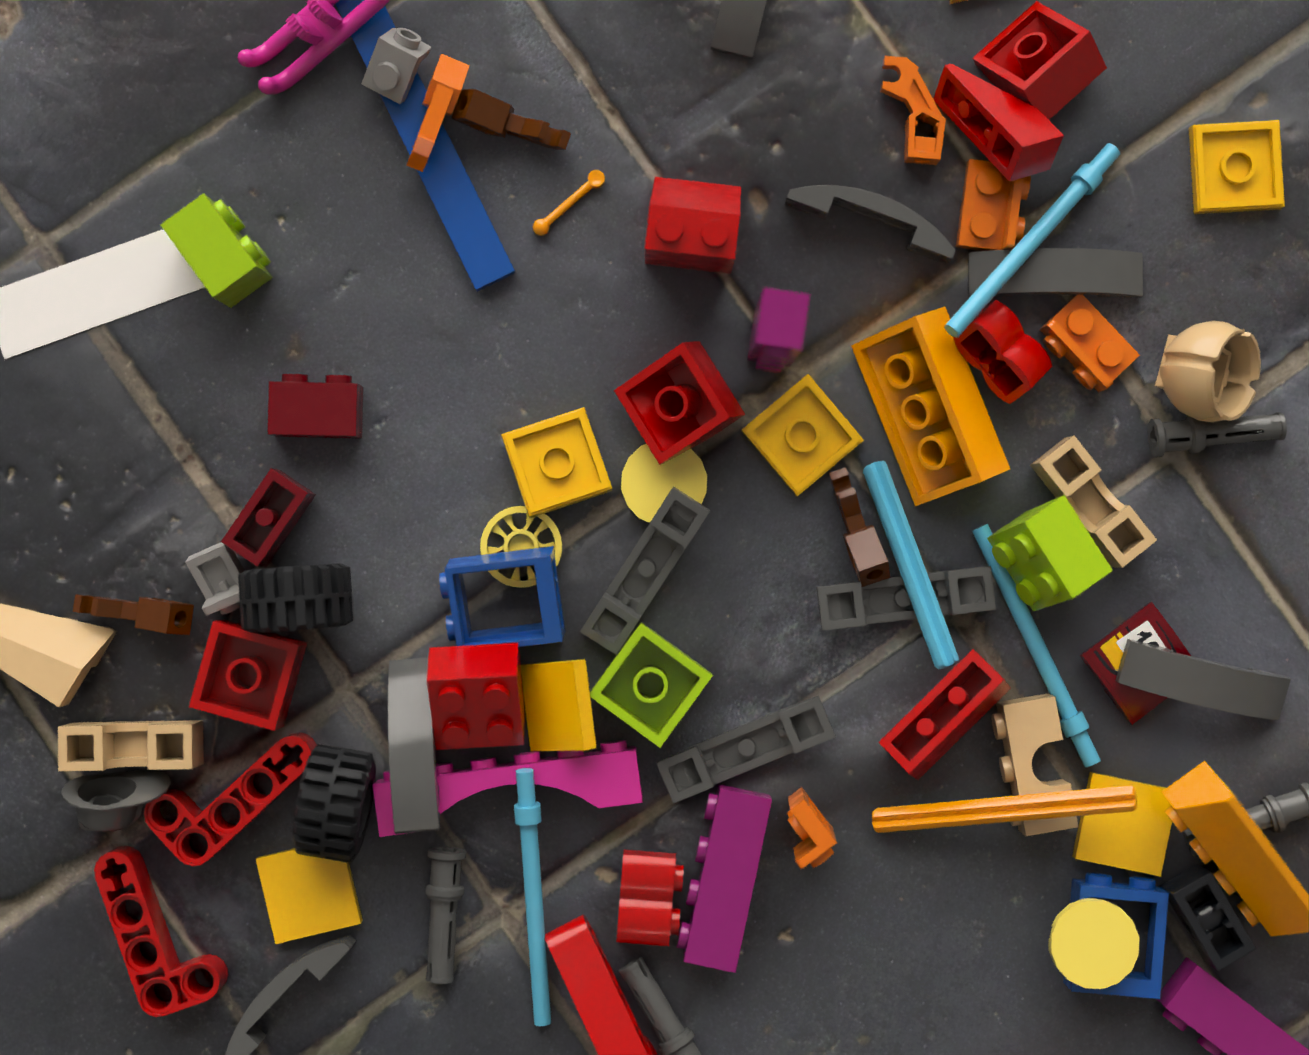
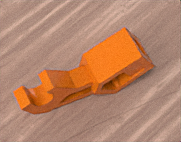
M444 54L440 55L422 105L428 107L406 166L423 172L445 114L451 116L470 65Z
M885 56L882 69L895 70L899 75V80L896 82L883 81L880 92L904 102L910 112L905 121L904 163L937 165L941 160L946 118L942 116L918 72L919 67L906 57ZM917 119H921L922 122L933 126L934 138L915 136V128L918 125Z

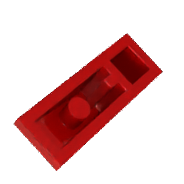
M953 64L944 65L933 98L935 103L1009 182L1051 169L1064 135L1038 108Z

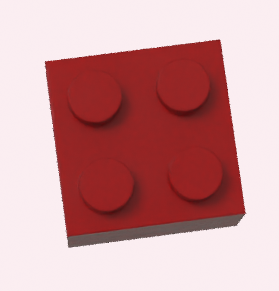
M224 619L213 621L189 707L272 731L284 727L307 643L271 632L251 633L241 629V624Z
M518 643L429 648L426 681L436 750L524 745L525 704Z

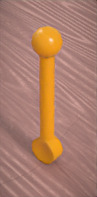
M600 170L591 171L588 175V181L546 218L537 219L533 223L534 233L539 236L547 234L549 226L592 188L602 187L605 182L603 172Z

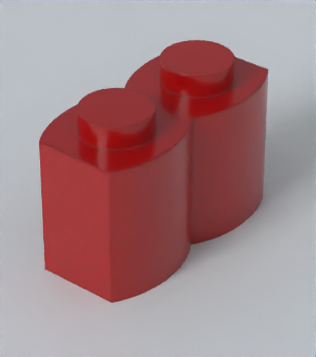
M997 300L981 311L958 338L953 337L955 345L964 359L982 371L989 388L1008 404L1013 403L1029 391L1053 367L1051 359L1042 345L1031 336L1025 334L1019 319L1013 311Z
M624 849L616 942L669 946L670 935H679L680 909L672 908L673 891L682 892L684 865H676V853Z

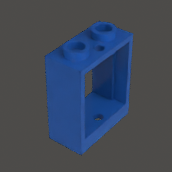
M554 546L449 559L445 572L439 574L441 596L443 599H449L452 614L446 616L447 636L449 641H456V646L518 643L519 647L563 642L566 629ZM534 565L542 623L472 631L463 574Z
M1086 873L1085 880L1072 879L1070 903L1091 897L1150 902L1145 971H1131L1118 984L1104 989H1087L1070 982L1065 976L1063 983L1072 992L1160 999L1169 893L1156 886L1155 879L1145 877H1129V883L1112 882L1111 875Z

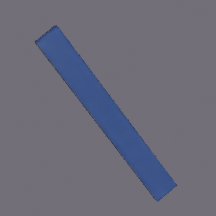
M339 0L336 6L342 18H344L364 0ZM385 6L351 35L366 67L369 65L378 38L390 29L395 28ZM418 72L415 75L406 100L401 104L380 94L409 155L412 152L414 142L428 107L422 105L426 89ZM442 123L423 172L418 171L478 292L516 272Z

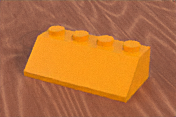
M946 307L916 315L851 345L915 506L980 483L1010 470L970 366L958 351L953 336L944 328L945 324L950 320Z
M1203 761L1162 791V794L1171 804V807L1165 810L1166 814L1181 833L1187 828L1190 829L1196 838L1190 841L1189 844L1205 865L1211 860L1215 862L1219 870L1213 873V876L1229 896L1237 891L1243 901L1236 906L1252 927L1261 923L1271 937L1309 933V894L1235 795L1206 761Z

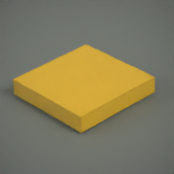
M1279 120L1200 124L1189 127L1194 214L1275 210L1285 207Z
M809 374L741 430L796 497L864 441Z
M584 407L501 434L529 519L612 491L613 488Z
M585 659L520 665L530 751H585L595 749L596 739Z
M1090 772L1086 789L1131 785L1135 788L1137 794V808L1132 812L1080 816L1072 857L1078 860L1161 877L1172 820L1165 812L1166 809L1171 807V804L1162 794L1166 787Z
M295 848L260 856L255 859L275 944L338 930L363 922L349 863L300 855L296 853Z

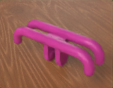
M308 0L307 5L297 14L293 13L286 19L287 23L263 44L251 50H241L238 53V62L244 67L263 65L277 56L297 37L313 44L281 73L273 77H263L258 82V88L264 94L274 95L284 92L299 82L378 13L390 0H364L344 18L333 7L339 0Z

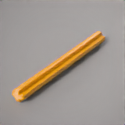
M1130 785L881 807L872 811V825L875 832L884 833L1132 812L1137 808V794L1135 788Z

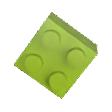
M203 193L160 224L211 296L230 308L273 278L266 269V266L271 263L270 259L256 241L253 242L248 235L242 236L240 231L246 228L244 223L222 199L214 202Z
M1065 495L1024 512L987 537L992 546V554L1000 566L1006 568L1016 584L1015 588L1018 596L1025 604L1031 607L1033 612L1075 598L1113 571Z
M640 622L591 689L590 697L661 748L713 675L643 622Z

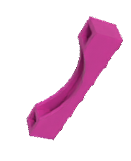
M617 740L601 743V751L594 752L557 751L558 756L540 758L539 751L525 752L513 755L514 762L497 764L496 757L470 760L471 768L453 770V763L436 764L440 814L458 801L482 790L517 784L516 770L521 768L533 769L535 785L563 790L581 797L597 808L643 803L636 746L627 747L626 740ZM389 770L383 772L384 779H379L372 784L379 837L400 835L396 834L394 830Z

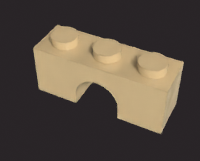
M1074 435L1063 438L1030 465L1055 498L1062 495L1066 496L1110 567L1123 568L1157 541L1132 507L1122 504L1109 491L1099 476V472L1102 471Z
M1046 693L997 702L998 713L992 714V725L996 739L1003 740L1005 756L999 757L1000 771L1004 783L1010 782L1012 796L1072 791L1071 783L1063 779L1053 781L1038 780L1032 769L1034 753L1040 746L1049 742L1063 740L1056 697ZM1077 816L1010 822L1012 826H1018V830L1025 836L1078 827Z
M203 720L72 722L58 726V771H103L118 767H148V770L194 769L204 764Z

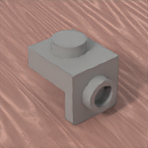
M390 29L378 38L361 84L401 104L406 100L420 62L429 55L431 46L422 42L421 37L409 29Z
M220 542L187 558L185 563L206 599L202 606L206 616L220 611L222 615L228 614L240 607L238 575L244 572V569L231 548Z

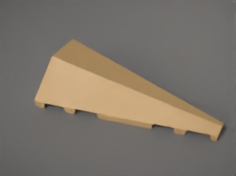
M0 603V670L57 707H63L70 704L91 667L97 666L117 631L106 626L93 625L70 618L57 617Z

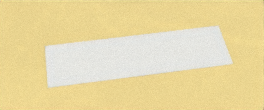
M162 229L1 287L0 348L4 359L200 290L205 288V286Z

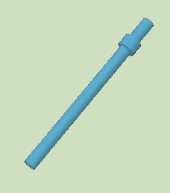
M1107 143L1089 164H1083L1071 177L1072 183L945 324L944 328L951 336L958 338L1081 198L1084 195L1092 194L1103 181L1102 175L1120 156V151L1115 145Z
M985 524L972 530L988 566H991L996 583L1050 695L1056 697L1058 712L1061 716L1060 725L1065 737H1071L1085 768L1097 764L1101 759L1087 732L1090 726L1083 711H1077L1027 605L1016 592L1015 582L1006 568L1000 566L992 554V546L987 537L993 534L989 525Z
M521 768L516 770L518 803L514 804L515 824L520 825L533 1015L536 1026H547L551 1024V1008L537 824L542 821L540 802H537L535 799L533 769Z

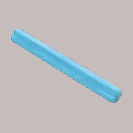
M885 461L871 463L863 469V474L934 666L937 669L953 666L959 662V657Z

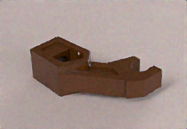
M461 90L451 119L484 134L505 138L506 134L543 147L566 150L571 135L570 132L549 127L550 123L542 120L513 114L515 109L512 105L479 90Z
M846 467L830 472L833 492L847 533L843 534L844 542L859 582H861V587L891 578L887 557L874 526H866L857 493L855 488L851 486Z
M75 594L73 612L136 621L135 628L180 635H190L194 611L193 604L150 597H139V601L135 602Z

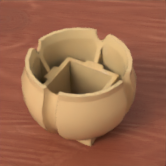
M1220 321L1198 323L1185 329L1177 336L1168 335L1155 386L1165 391L1170 402L1180 412L1196 420L1214 423L1238 419L1249 408L1256 394L1255 390L1250 387L1251 381L1260 379L1261 358L1258 343L1252 333L1245 332L1244 329H1239L1227 322Z

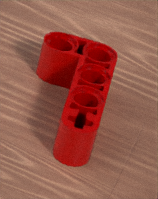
M292 733L275 743L203 811L186 793L181 790L171 789L167 790L159 798L146 804L144 810L145 822L182 863L189 866L202 865L217 855L303 775L307 760L317 744L308 734ZM299 745L303 749L299 756L302 761L298 759L283 770L276 765L291 753L290 748ZM256 773H265L271 778L273 788L270 794L264 795L256 791L253 784ZM163 800L171 801L175 804L178 811L175 822L167 821L162 817L160 805ZM228 802L237 806L240 811L238 824H230L224 820L221 813L224 803ZM192 833H199L207 840L208 848L205 854H199L192 850L189 842Z
M119 846L101 856L94 868L95 879L142 1010L150 1016L161 1017L203 1003L214 997L227 982V965L220 957L212 954L201 955L181 963L179 962L141 853L134 847ZM124 863L127 871L115 873L112 865ZM133 883V888L120 894V888L123 886L125 888ZM127 900H135L141 905L143 911L141 919H133L127 914L125 908ZM142 941L150 942L155 946L157 950L156 960L150 961L142 956L140 953ZM196 969H206L212 974L214 980L213 987H204L197 982L195 977ZM156 983H162L169 987L172 993L170 1002H164L157 998L154 992Z
M583 914L546 933L545 940L597 1054L658 1055L649 1038L643 1035L586 916Z

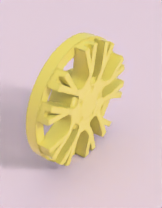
M514 506L504 509L487 523L480 542L481 555L493 554L502 550L509 552L554 546L556 566H558L562 555V539L556 524L548 515L542 514L537 516L542 522L534 534L528 531V528L535 517L529 519L528 513L524 528L517 529L513 523L512 514L527 513L525 506ZM501 519H504L513 530L508 536L497 524ZM550 528L555 541L547 544L540 543L538 541L539 533ZM491 532L502 535L504 544L501 547L488 546ZM527 566L528 580L520 581V567L515 568L511 579L502 575L498 570L489 571L495 579L511 587L525 588L537 585L535 572L531 566Z

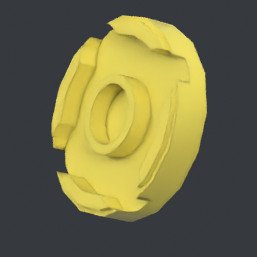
M644 444L628 458L622 471L621 491L626 504L639 519L648 523L651 522L673 486L702 504L707 493V473L702 460L692 449L659 465L648 445Z
M1084 898L1068 904L1054 919L1048 949L1054 965L1070 982L1087 989H1104L1118 984L1132 971L1139 956V935L1133 920L1122 908L1109 901L1098 900L1097 898Z

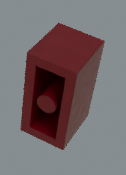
M282 374V382L269 381L268 435L275 437L362 439L363 386L352 383V376L325 375V383L308 382V375Z
M271 468L221 542L257 567L268 566L316 494L283 471Z

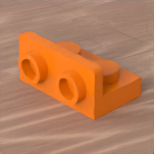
M969 159L966 164L956 247L980 251L1012 250L1015 247V243H1019L1024 235L1025 217H1019L1021 200H1027L1031 175L1009 182L990 161Z
M1075 295L1039 329L1046 336L1042 341L1048 350L1059 359L1065 356L1076 368L1072 372L1075 378L1088 390L1093 388L1098 392L1107 390L1113 384V380L1140 356L1084 295Z
M801 787L788 797L790 808L787 812L789 816L788 821L802 839L800 843L793 847L794 857L800 869H803L809 863L815 868L833 855L834 851L831 847L837 841L832 826Z

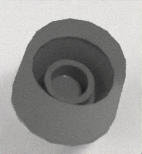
M157 770L86 775L66 783L61 793L63 800L76 808L78 824L81 829L85 831L110 832L123 830L134 824L141 815L143 804L163 795L171 785L169 775Z

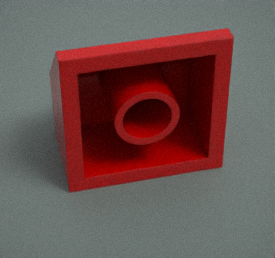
M1038 1L1032 4L972 58L975 65L994 86L1038 108L1048 119L1056 115L1058 111L1107 69L1089 30Z
M700 341L681 343L614 390L659 465L708 440L745 415Z

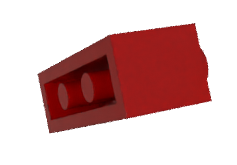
M972 649L878 743L912 777L919 780L1011 687L1001 675Z

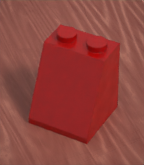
M655 177L647 223L645 264L731 274L735 261L738 237L741 186Z

